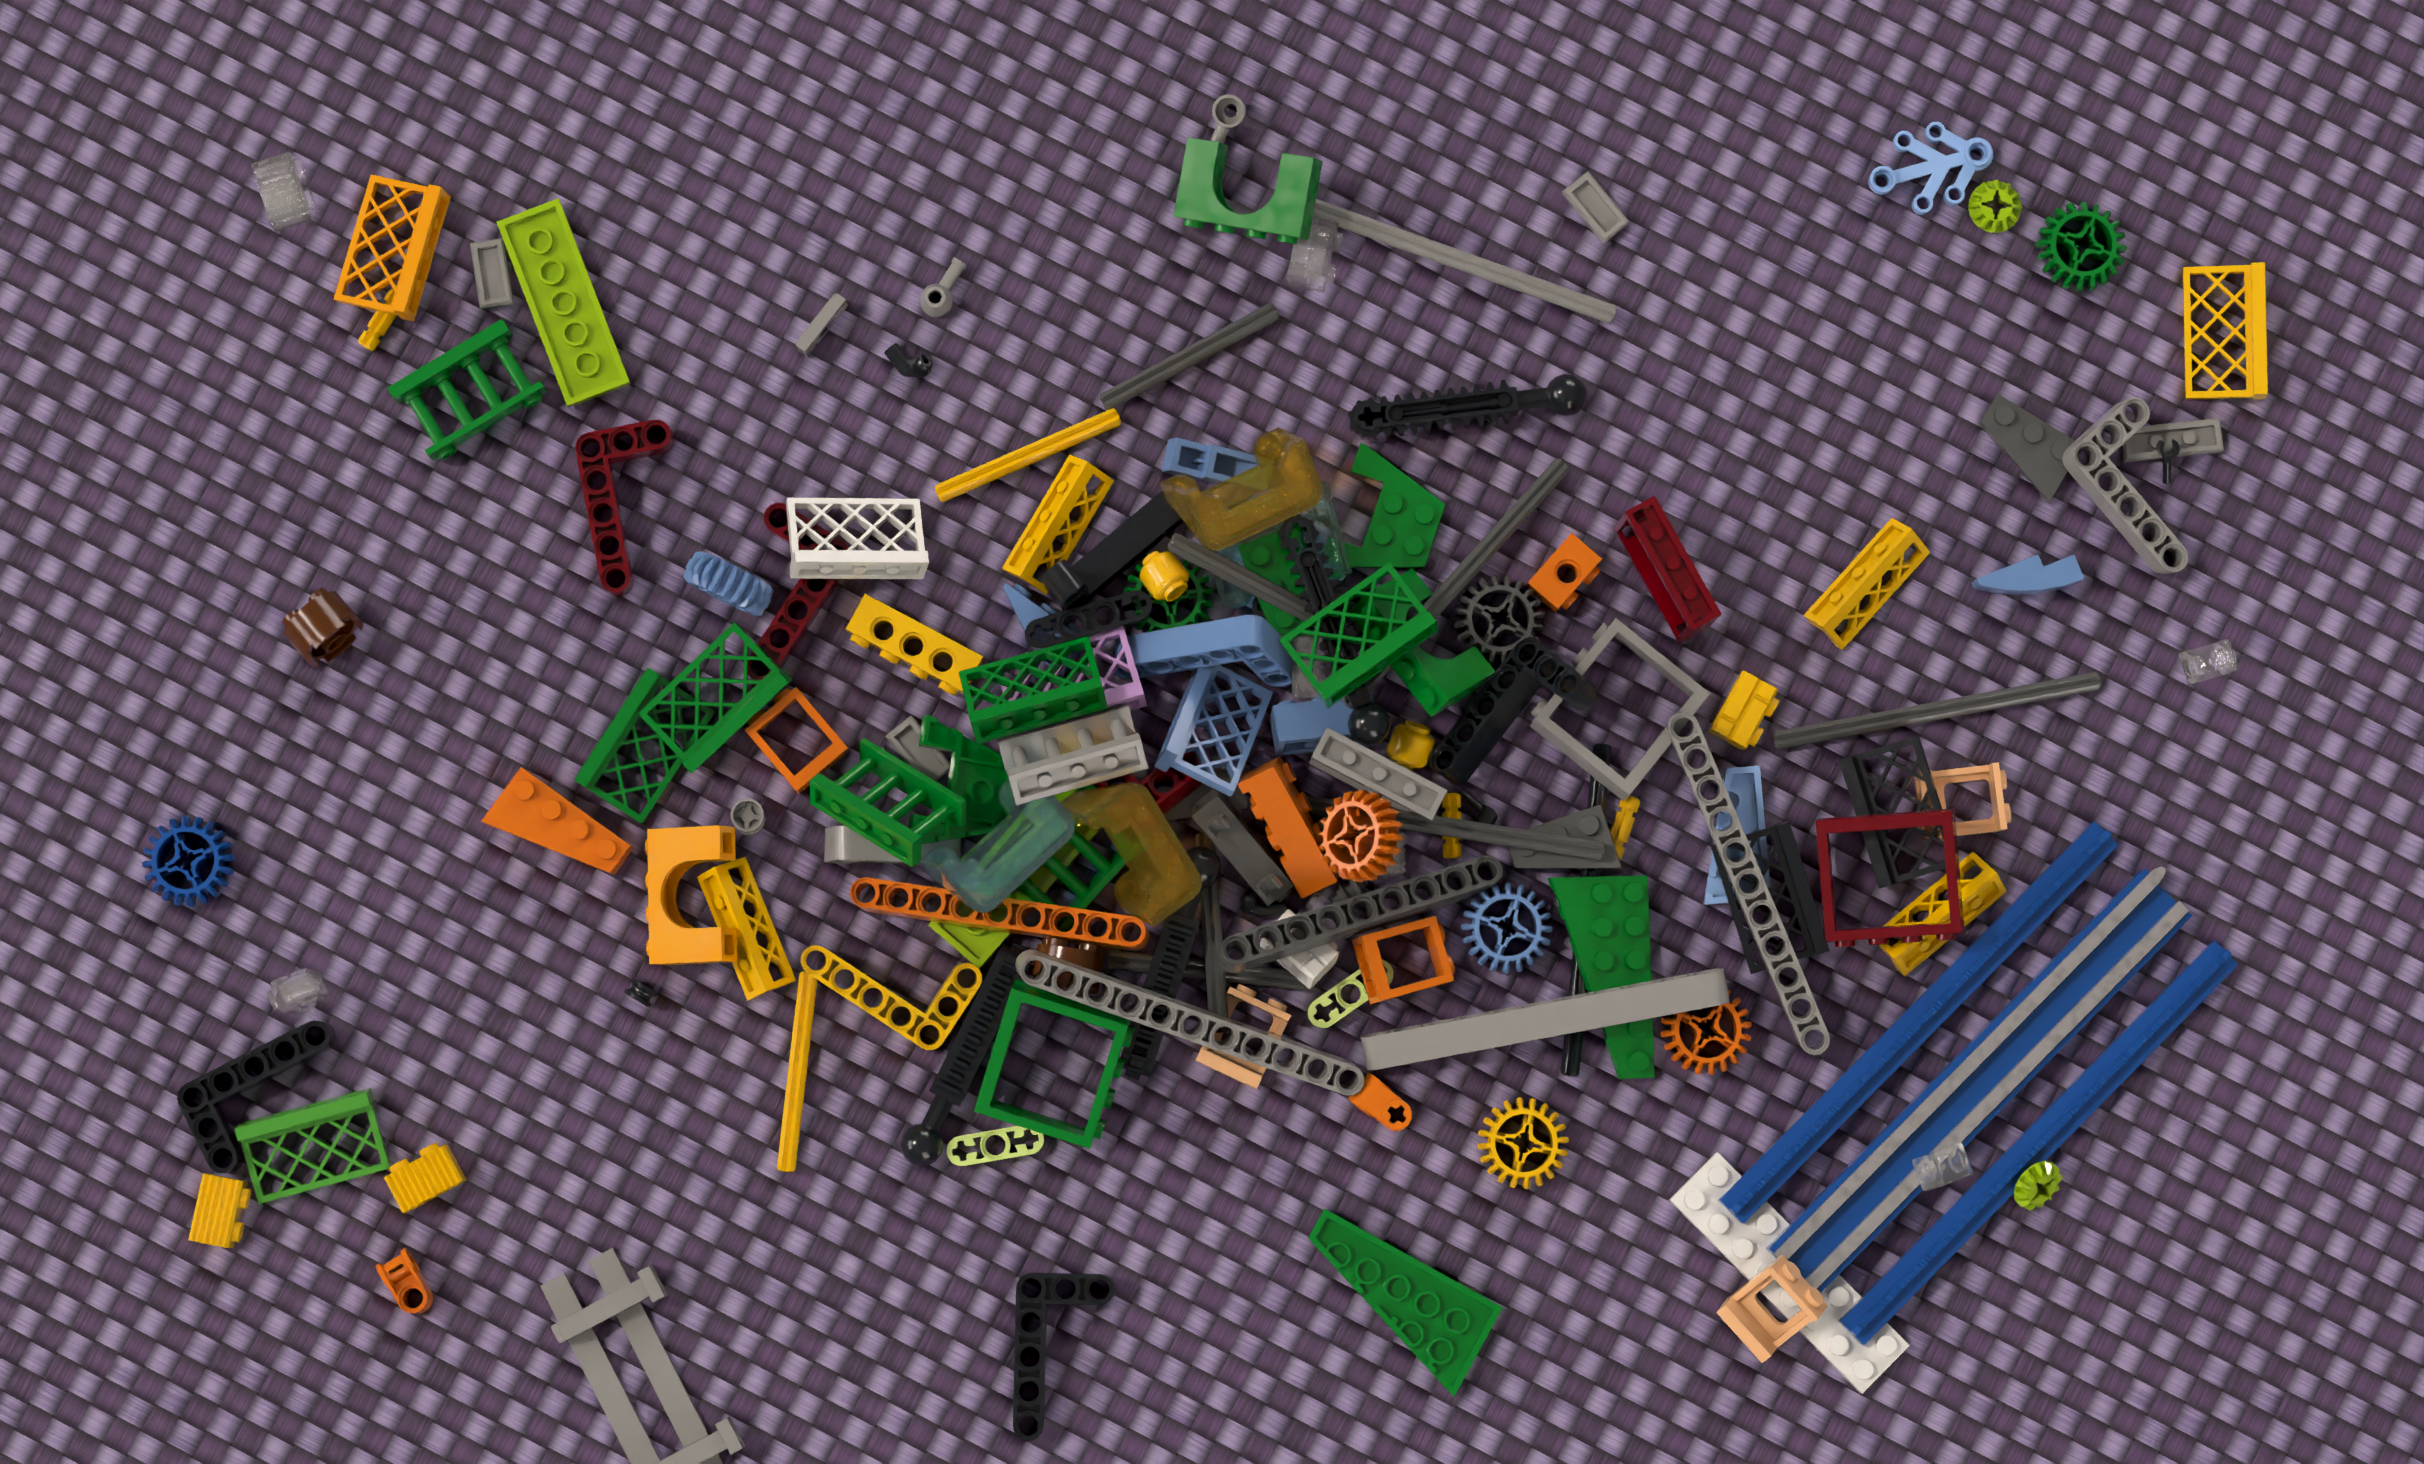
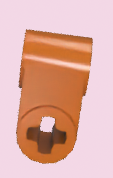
M1369 1072L1364 1077V1084L1361 1090L1348 1097V1100L1356 1107L1392 1131L1404 1130L1412 1119L1410 1106ZM1399 1107L1403 1108L1402 1116L1406 1120L1403 1123L1396 1121L1392 1124L1389 1121L1391 1115L1388 1110L1390 1108L1393 1110H1397Z
M405 1247L400 1251V1255L387 1263H378L376 1269L399 1307L407 1313L421 1314L431 1307L433 1294L423 1278L416 1260ZM414 1289H418L423 1296L421 1305L416 1308L411 1307L408 1303V1295Z

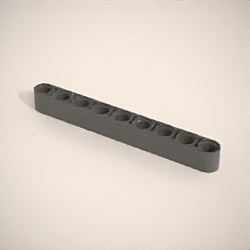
M1489 855L1481 856L1231 935L1222 943L1217 954V962L1225 972L1237 973L1480 896V892L1486 891L1488 893L1497 884L1502 876V865L1495 857ZM1477 870H1487L1491 874L1492 880H1483L1478 875ZM1455 879L1459 882L1461 890L1451 889L1447 885L1446 880ZM1421 888L1426 890L1430 895V899H1420L1416 895L1415 889ZM1384 899H1394L1398 903L1399 909H1389L1384 904ZM1353 909H1363L1367 913L1368 919L1360 920L1356 918L1353 914ZM1321 919H1332L1337 929H1326L1322 925ZM1298 928L1302 930L1305 934V939L1297 940L1293 938L1290 934V929ZM1258 939H1269L1273 943L1274 948L1272 950L1263 949L1260 947ZM1228 948L1239 950L1242 954V959H1231L1227 955L1226 950Z

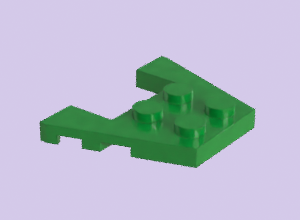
M1360 443L1351 473L1382 483L1383 487L1363 546L1358 547L1328 537L1323 555H1328L1329 560L1323 565L1324 568H1382L1390 562L1395 569H1424L1445 504L1367 445Z
M923 716L919 747L952 753L947 789L958 793L966 800V825L961 828L945 819L922 838V844L1009 830L1013 793L1002 756L983 744H977L966 738L958 730L950 729L941 724L933 716ZM910 815L908 828H914L927 816Z

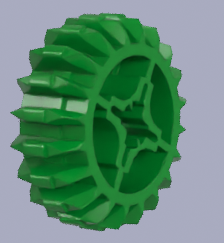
M2081 202L2077 211L2073 203H2068L2066 205V212L2061 208H2057L2054 211L2055 218L2048 216L2044 220L2048 228L2041 227L2038 231V234L2044 239L2038 240L2035 247L2045 251L2038 254L2037 260H2047L2048 263L2042 268V271L2047 273L2052 269L2055 272L2051 278L2053 283L2060 277L2063 278V289L2069 288L2072 282H2074L2076 292H2080L2083 289L2084 282L2090 291L2096 288V281L2104 286L2108 283L2107 275L2111 277L2116 276L2118 271L2115 266H2121L2124 263V259L2118 254L2124 253L2127 250V246L2117 242L2125 238V233H2115L2114 231L2120 225V221L2116 220L2110 224L2107 219L2111 216V212L2106 211L2102 216L2099 215V204H2095L2088 211L2087 203ZM2073 222L2084 223L2083 228L2077 234L2070 232L2063 234L2059 232L2060 228L2066 224ZM2095 229L2102 235L2106 250H2104L2103 245L2095 240ZM2084 237L2083 242L2086 244L2084 247H2087V249L2077 258L2079 251L2076 248L2078 246L2074 244ZM2056 243L2059 244L2058 248L2063 249L2067 253V265L2058 255ZM2098 259L2103 261V264L2095 270L2078 271L2083 260L2095 261Z
M1184 559L1183 565L1188 570L1189 581L1195 589H1187L1178 600H1173L1172 614H1170L1169 606H1167L1165 600H1157L1149 594L1152 607L1161 608L1165 612L1168 624L1159 623L1149 617L1147 620L1138 623L1135 629L1141 631L1147 625L1150 627L1147 632L1197 624L1199 623L1196 620L1198 617L1208 621L1210 615L1203 611L1202 607L1213 608V601L1204 599V596H1210L1214 591L1210 587L1202 588V585L1209 582V576L1204 575L1197 578L1202 568L1195 566L1190 570L1188 567L1191 562ZM1138 564L1135 567L1136 571L1140 573L1143 566ZM1129 575L1128 581L1136 586L1135 588H1124V593L1136 590L1142 591L1144 585L1140 578ZM1137 598L1132 600V606L1128 608L1135 607L1136 615L1142 614V608L1147 606V604L1140 603ZM1191 599H1197L1192 613L1183 621L1178 622L1176 613L1178 606L1184 602H1189Z

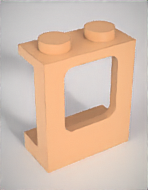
M1999 762L1965 768L1930 770L1942 809H1946L1944 796L1946 784L1985 780L1989 784L1992 817L1990 819L1956 823L1957 836L2000 832L2008 829L2007 823H2011V809L2009 803H2004L2003 790L2007 789V778L2005 770H2000ZM1914 776L1916 796L1918 800L1922 801L1927 787L1924 781ZM1929 797L1926 804L1933 807ZM1935 826L1921 828L1932 834ZM1939 829L1936 836L1942 838L1941 831ZM1922 834V840L1929 839V837Z
M1238 984L1237 989L1229 987L1227 992L1228 1018L1231 1017L1239 1002H1245L1272 1015L1273 1023L1268 1032L1282 1036L1291 1017L1290 1014L1285 1012L1287 1009L1286 1005L1270 998L1266 1004L1255 998L1256 991L1241 984ZM1215 1033V1040L1221 1041L1223 1033ZM1203 1045L1195 1060L1254 1089L1258 1088L1266 1070V1067Z
M1781 1255L1727 1298L1716 1313L1758 1360L1763 1363L1772 1356L1780 1345L1811 1321L1815 1322L1818 1320L1828 1305L1824 1301L1822 1294L1816 1288L1811 1287L1801 1276L1798 1267ZM1774 1279L1801 1308L1799 1312L1783 1323L1779 1322L1757 1298V1293Z

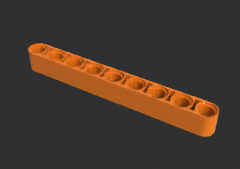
M868 877L856 880L850 889L852 901L862 910L872 913L1041 938H1056L1069 942L1093 944L1129 951H1138L1144 948L1149 940V931L1146 925L1139 918L1133 916ZM866 887H874V898L868 903L861 902V891ZM899 892H907V903L902 907H894V896ZM933 896L940 897V908L935 912H927L926 902ZM966 901L973 902V913L968 917H960V905ZM1005 906L1008 910L1007 917L1001 922H994L992 920L993 910L996 907ZM1031 911L1040 912L1041 920L1038 925L1027 927L1025 925L1026 915ZM1064 916H1071L1074 918L1073 928L1067 932L1059 931V920ZM1097 921L1107 922L1108 929L1101 937H1094L1091 934V927ZM1135 925L1140 927L1141 935L1136 941H1125L1124 933L1128 927Z

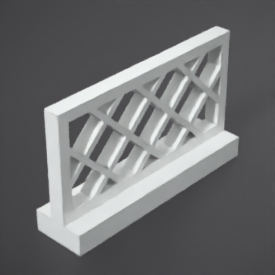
M787 498L786 510L791 552V578H924L929 558L928 551H925L919 499ZM795 509H808L816 516L808 524H805L796 516ZM831 509H841L848 517L839 525L827 513ZM865 509H873L882 517L872 525L860 513ZM898 509L912 510L913 519L907 525L893 515ZM820 520L834 530L825 539L811 529ZM853 520L867 530L859 539L855 538L845 529ZM886 520L899 530L892 539H889L878 530ZM806 534L818 546L814 550H799L798 541ZM839 534L852 546L847 550H837L830 542ZM873 535L885 546L880 551H873L866 547L863 542ZM905 535L916 544V551H904L896 543Z

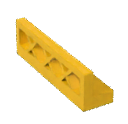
M1069 454L1002 569L1047 595L1048 592L1043 582L1041 581L1040 583L1033 578V574L1040 564L1046 563L1048 571L1057 562L1063 559L1068 560L1114 480L1088 461ZM1093 475L1101 482L1094 493L1087 495L1086 485ZM1080 505L1081 515L1077 522L1070 524L1069 514L1073 507ZM1063 534V546L1059 551L1053 552L1052 542L1056 536Z
M1891 518L1803 616L1810 624L1824 631L1837 648L1843 650L1930 554V551L1913 529ZM1913 544L1916 552L1908 560L1903 561L1904 552ZM1888 570H1892L1891 579L1886 585H1881L1882 576ZM1870 594L1869 604L1864 609L1859 610L1862 598ZM1844 619H1848L1847 628L1838 636L1834 629Z
M1974 852L1970 853L1959 864L1964 927L2007 892L1997 872ZM1974 865L1982 871L1974 879L1963 880L1964 873ZM1946 874L1884 926L1950 922L1949 899L1938 901V895L1948 889ZM1929 910L1928 917L1922 922H1912L1913 916L1917 912ZM1923 935V941L1903 943L1902 939H1900L1892 947L1889 944L1878 946L1891 958L1896 969L1905 977L1948 940H1936V935Z
M746 857L715 866L697 876L717 927L737 928V962H732L747 1001L795 982V976ZM738 868L743 880L741 887L733 883L728 870ZM744 900L753 904L755 909L754 918L745 913L743 908ZM757 930L767 938L768 945L766 949L758 945L756 940ZM770 962L778 966L783 977L782 979L773 981L768 969Z

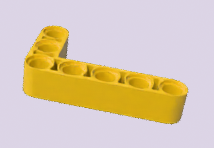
M820 945L807 947L800 957L802 968L808 974L925 1050H934L943 1044L982 983L981 971L975 965L970 963L956 965L923 1013ZM821 951L824 954L825 964L821 969L813 970L808 967L806 958L810 952ZM969 968L975 974V981L970 987H961L958 984L957 975L962 969ZM842 969L850 970L854 976V981L848 988H839L835 983V975ZM877 988L881 992L882 1000L877 1006L869 1007L864 1003L863 995L867 989ZM944 997H952L957 1003L955 1012L949 1016L942 1015L938 1009V1004ZM899 1006L906 1007L910 1012L909 1021L904 1025H896L891 1019L893 1010ZM927 1025L935 1026L938 1031L937 1040L931 1044H925L920 1039V1031Z

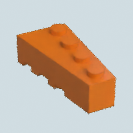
M1277 757L1245 773L1237 785L1242 794L1250 793L1251 810L1256 819L1266 821L1268 825L1265 827L1267 838L1276 851L1282 850L1284 855L1280 857L1281 863L1302 899L1338 882L1340 877L1339 873H1334L1330 870L1331 863H1326L1322 860L1326 851L1318 848L1323 843V838L1317 833L1324 830L1319 822H1313L1308 812L1312 808L1305 793H1298L1293 781L1297 780L1293 768L1289 762L1283 763L1281 757Z
M522 767L481 821L489 826L612 875L618 872L634 850V847Z

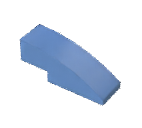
M1181 438L1169 439L1167 443L1162 472L1202 482L1267 493L1274 460L1213 444L1204 445Z
M2035 555L1977 578L1971 584L1973 589L1990 593L2011 595L2037 594L2077 584L2084 580V576L2075 555L2044 567L2039 555Z

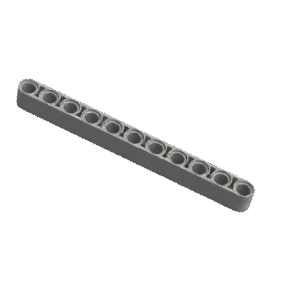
M1676 712L1667 721L1666 727L1669 737L1800 1047L1808 1054H1821L1829 1046V1033L1697 719L1690 713ZM1685 717L1691 721L1692 729L1688 735L1681 737L1676 735L1673 727L1676 720ZM1693 749H1701L1705 755L1704 763L1696 768L1689 766L1687 763L1688 753ZM1706 780H1714L1718 786V792L1713 798H1703L1700 794V786ZM1720 811L1728 812L1731 817L1730 825L1723 830L1716 829L1713 825V818ZM1731 843H1741L1744 848L1743 856L1736 861L1729 860L1726 856L1727 847ZM1745 874H1753L1757 879L1755 889L1749 892L1742 891L1739 886V881ZM1758 905H1766L1770 910L1768 920L1762 923L1755 922L1752 917L1753 910ZM1772 936H1778L1783 941L1781 951L1776 954L1768 953L1765 948L1766 941ZM1786 967L1793 968L1796 972L1794 982L1789 985L1781 984L1778 979L1780 971ZM1800 998L1806 999L1809 1003L1807 1013L1802 1016L1794 1015L1791 1010L1793 1002ZM1814 1029L1819 1030L1822 1034L1820 1044L1815 1047L1807 1046L1804 1041L1807 1032Z
M1037 950L1023 951L1016 959V971L1024 982L1039 989L1343 1095H1354L1363 1087V1073L1348 1059ZM1032 960L1040 961L1041 968L1038 973L1034 975L1025 974L1027 963ZM1065 971L1072 972L1073 977L1068 985H1057L1056 981L1059 974ZM1097 982L1103 983L1104 991L1098 997H1090L1088 994L1090 986ZM1129 993L1135 994L1136 999L1131 1007H1120V1000L1124 995ZM1161 1004L1166 1005L1167 1012L1165 1016L1160 1019H1153L1151 1014L1154 1007ZM1192 1015L1198 1016V1024L1195 1028L1191 1030L1183 1029V1022L1187 1017ZM1223 1026L1229 1027L1227 1038L1222 1041H1216L1214 1038L1216 1030ZM1254 1037L1260 1038L1258 1049L1252 1052L1246 1051L1248 1040ZM1282 1049H1291L1289 1060L1283 1063L1277 1062V1055ZM1321 1059V1069L1313 1074L1308 1073L1310 1062ZM1346 1070H1352L1353 1077L1351 1081L1346 1084H1339L1341 1073Z
M1717 968L1371 1033L1361 1036L1367 1070H1378L1729 1003L1730 999L1724 969Z

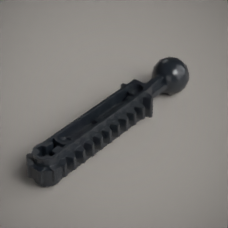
M1562 374L1552 379L1547 388L1517 391L1516 387L1509 388L1506 381L1501 380L1499 389H1495L1492 383L1489 382L1485 391H1481L1479 385H1475L1473 392L1469 393L1466 387L1462 386L1460 394H1455L1452 388H1448L1447 395L1444 396L1441 395L1439 390H1435L1433 397H1428L1427 393L1422 391L1420 399H1415L1412 393H1408L1407 400L1403 401L1399 394L1395 395L1394 402H1389L1386 396H1382L1380 403L1375 402L1373 398H1369L1364 401L1358 400L1352 411H1349V429L1351 432L1354 431L1363 440L1365 438H1373L1374 440L1377 439L1378 434L1384 432L1386 438H1390L1392 430H1397L1399 436H1403L1405 429L1410 428L1412 434L1415 435L1417 434L1418 427H1423L1426 433H1430L1431 426L1436 425L1440 432L1443 431L1445 424H1450L1452 430H1456L1458 422H1463L1465 428H1469L1471 421L1474 420L1481 427L1483 426L1484 419H1489L1492 425H1496L1497 418L1499 417L1503 419L1505 424H1509L1511 416H1516L1521 410L1550 407L1553 412L1559 415L1571 416L1583 409L1587 401V390L1585 384L1579 378L1573 375ZM1365 412H1369L1372 418L1380 417L1381 412H1385V423L1382 422V418L1373 420L1372 426H1366L1365 421L1359 420L1363 418Z
M1297 514L1295 517L1283 520V525L1277 534V538H1280L1281 550L1289 552L1285 556V562H1293L1295 564L1289 571L1290 575H1299V578L1294 582L1295 587L1304 588V591L1299 594V599L1309 601L1304 607V612L1315 615L1343 594L1333 592L1338 586V581L1328 579L1334 571L1333 568H1324L1323 566L1328 562L1329 557L1328 555H1319V552L1324 549V544L1315 543L1316 538L1319 536V531L1313 525L1314 521L1301 517V514ZM1296 528L1300 533H1306L1303 537L1305 548L1300 552L1298 540L1296 538L1290 539L1293 529ZM1344 606L1339 608L1337 611L1343 612ZM1328 616L1322 620L1320 632L1339 635L1341 618ZM1346 619L1344 636H1357V631H1348L1347 629L1352 624V619ZM1323 639L1318 645V649L1327 650L1328 653L1325 656L1335 658L1337 641ZM1342 642L1340 659L1353 660L1358 657L1357 653L1361 649V644ZM1338 664V669H1337V671H1338L1339 669H1341L1342 667H1344L1345 665H1339V664ZM1333 665L1327 671L1328 676L1332 675ZM1364 683L1348 694L1353 708L1348 719V729L1353 739L1360 744L1374 745L1383 741L1389 734L1391 722L1386 710L1380 705L1372 703Z
M1197 846L1190 848L1182 855L1179 861L1178 870L1184 885L1176 910L1168 909L1143 985L1145 989L1174 999L1176 998L1200 925V919L1194 917L1203 890L1217 882L1221 874L1222 866L1219 857L1213 850L1207 847ZM1161 1004L1154 1007L1151 1014L1152 1018L1160 1019L1165 1016L1167 1006ZM1132 1021L1130 1027L1135 1029L1129 1048L1123 1047L1120 1058L1125 1059L1123 1069L1126 1071L1124 1077L1139 1081L1140 1075L1150 1077L1164 1032Z
M1016 942L1013 943L1012 947L1003 943L929 1090V1092L935 1094V1097L922 1123L914 1124L902 1135L900 1143L901 1152L911 1164L928 1166L937 1161L942 1154L944 1145L940 1130L953 1104L961 1106L999 1030L1015 979L1023 981L1016 971L1015 964L1019 954L1028 950V948ZM1032 961L1025 966V974H1027Z

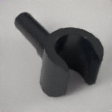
M2172 439V449L2167 453H2164L2163 450L2164 441L2159 440L2156 444L2157 452L2162 455V483L2164 484L2171 483L2172 458L2176 457L2180 451V446L2174 439Z
M1464 788L1458 793L1470 806L1480 812L1475 822L1495 824L1497 814L1493 808L1477 801Z

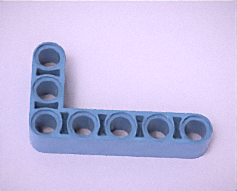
M1242 615L1127 636L1139 678L1243 661L1267 685L1284 687L1293 682L1294 661L1279 642L1282 636L1261 616ZM1120 638L1116 639L1114 644L1115 659L1122 649ZM1124 656L1122 662L1128 664L1126 657ZM1119 667L1114 673L1118 678L1132 679L1130 672Z

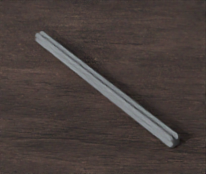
M1316 199L1313 213L1314 219L1606 323H1611L1615 317L1617 307L1613 304Z

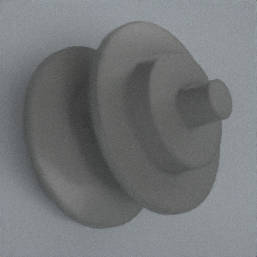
M1348 880L1344 884L1336 882L1337 888L1334 891L1337 896L1333 897L1332 901L1335 903L1367 893L1365 887L1369 885V882L1367 880L1363 882Z

